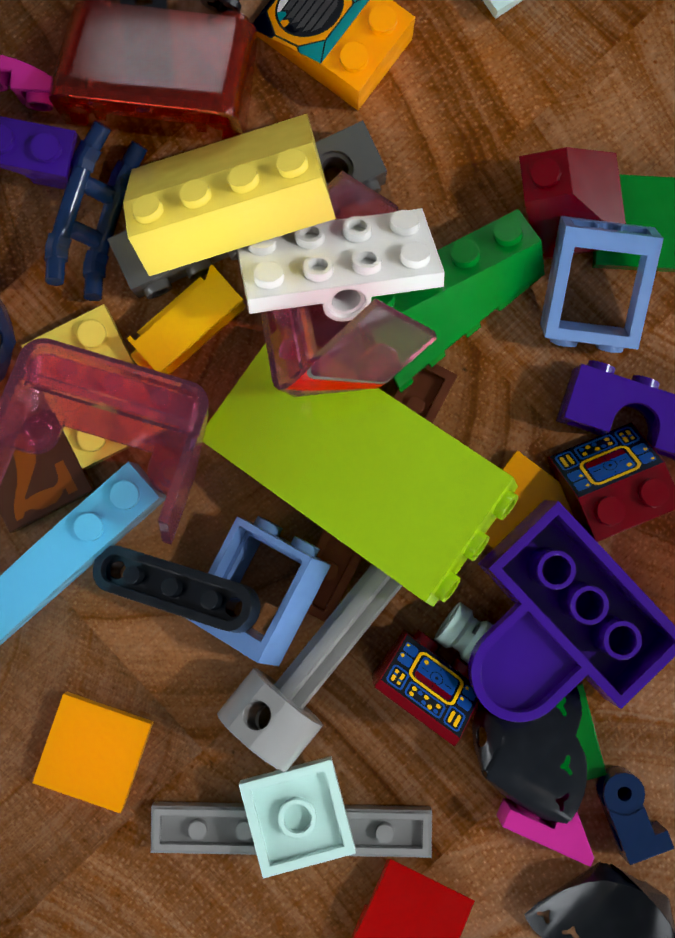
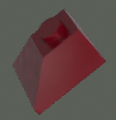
M564 147L519 156L528 223L542 241L543 260L553 258L561 216L626 224L616 153ZM575 247L573 255L599 250Z

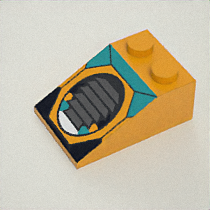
M270 0L249 29L253 34L358 111L411 42L415 16L393 0Z

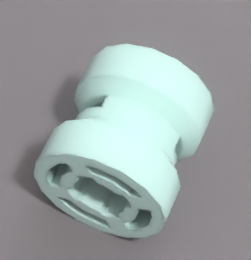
M459 602L441 624L434 640L445 648L453 647L460 653V658L469 664L474 646L493 625L488 621L480 622L474 618L473 611Z

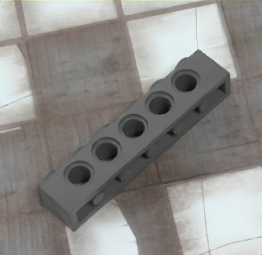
M363 120L315 142L323 173L331 168H339L347 175L345 181L340 184L333 185L326 182L334 214L340 210L339 205L355 198L357 202H363L381 192V186L386 183L387 169ZM127 230L107 239L130 289L138 298L145 295L147 299L162 296L173 288L171 283L186 276L190 280L208 274L211 264L213 265L229 256L231 260H238L236 249L149 276L128 239Z

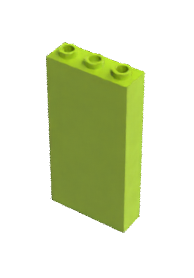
M279 323L197 438L427 604L434 607L438 600L442 602L447 601L460 583L461 578L456 574L467 559L471 561L476 560L486 547L490 537L485 533L496 518L500 520L505 519L515 506L519 496L514 493L518 488L514 477L379 388L321 391L286 389L310 367L311 374L314 376L367 380Z

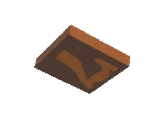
M52 408L0 434V515L10 533H14L95 491L86 470L82 469Z

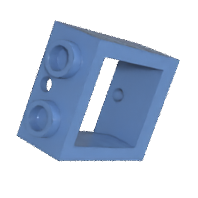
M561 216L540 321L544 337L549 338L551 343L563 347H576L578 342L596 344V348L610 353H621L624 348L638 350L664 239L656 228ZM575 247L640 255L624 328L560 320Z
M237 516L208 572L209 574L240 583L261 542L295 560L301 566L265 635L252 627L245 632L233 633L190 619L188 620L253 661L260 664L280 666L331 564L316 557L320 548L297 536H294L292 542L280 537L279 535L283 528L273 522L257 516L253 523Z

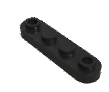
M109 546L95 559L93 565V578L100 589L220 630L233 633L245 632L256 623L260 614L259 596L248 585L125 547ZM125 565L126 569L124 570L123 577L121 578L120 572L122 567ZM239 601H242V611L240 615L236 616L235 606Z

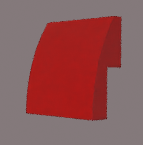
M387 859L369 904L364 905L351 938H460L475 900L392 859Z

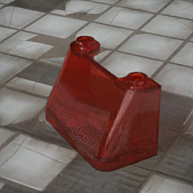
M109 0L79 1L73 6L54 67L49 100L66 124L88 126L90 114L93 113L95 118L100 121H106L107 114L190 123L195 124L197 132L207 133V126L209 125L213 129L223 131L222 140L247 133L258 42L256 27L248 21L246 15L234 11H226L221 15L117 4L111 3Z

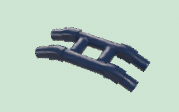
M96 120L85 139L80 141L73 155L70 165L72 169L52 233H49L46 241L44 255L46 262L45 282L49 285L60 286L64 284L65 263L68 262L71 239L90 247V250L86 252L83 263V277L85 278L83 297L89 301H100L102 299L103 279L106 278V266L110 248L107 239L114 236L123 207L131 169L139 167L148 151L145 147L132 140L122 159L117 161L112 170L108 185L91 177L90 173H93L96 162L102 153L100 150L112 131ZM84 194L104 203L96 229L76 221Z

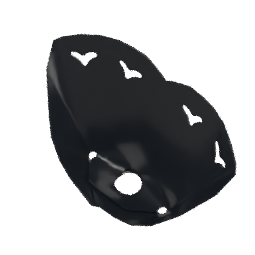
M577 686L565 696L566 702L563 706L567 713L566 716H563L562 712L555 706L550 712L538 719L527 722H511L493 715L479 702L478 710H476L472 720L473 745L482 775L502 795L540 818L565 824L570 822L580 807L587 783L586 755L576 737L582 717V704ZM481 727L485 729L487 734V741L483 747H480ZM567 755L570 756L569 768L572 771V775H569L567 771L560 768ZM569 793L568 799L563 802L564 810L560 811L559 805L555 800Z
M598 862L539 901L524 914L531 928L542 938H573L571 934H562V931L568 930L572 926L575 927V931L580 938H675V925L668 897L647 882L636 879L615 865ZM550 910L549 923H546L544 916L538 915L537 912Z

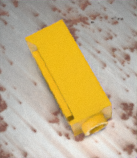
M211 264L205 280L200 276L138 330L137 333L140 335L138 339L135 340L131 336L127 338L136 349L130 354L131 358L148 376L156 371L157 374L166 379L247 308L243 303V298Z

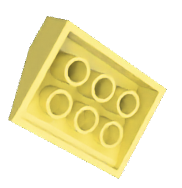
M308 114L131 169L123 200L128 239L149 276L336 219Z

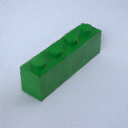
M519 209L437 250L445 272L444 287L371 297L369 309L359 317V320L401 393L414 383L412 377L427 365L432 368L446 356L445 350L463 335L468 338L481 328L480 322L495 309L501 311L545 275L542 241Z

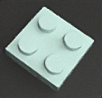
M332 756L291 766L286 772L276 770L240 780L239 788L263 878L356 854V847Z

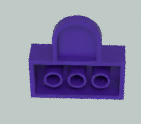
M544 500L478 563L485 573L515 603L478 640L472 650L468 664V677L474 695L489 712L501 719L511 722H527L538 719L550 712L584 678L604 699L622 709L675 657V625L559 501Z

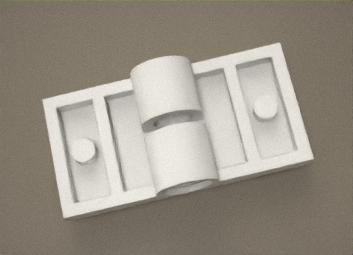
M422 208L330 220L237 249L249 314L322 304L326 316L335 321L345 322L357 319L365 314L371 305V297L444 287L445 272Z

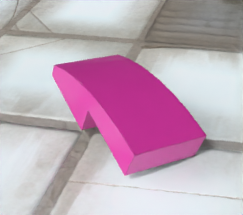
M0 55V92L7 91L10 86V89L23 105L36 111H51L53 106H68V96L57 80L30 64Z

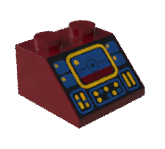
M632 422L609 433L599 435L546 457L555 479L559 481L574 518L596 542L675 510V484L667 465Z
M404 629L372 672L374 688L455 747L461 739L479 702L470 686L468 665L457 657L452 663H449L437 654L441 645L419 629L414 636Z

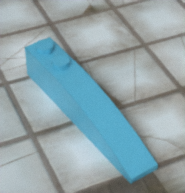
M128 461L0 576V645L94 564L95 559L103 551L119 542L167 499V496L139 464Z

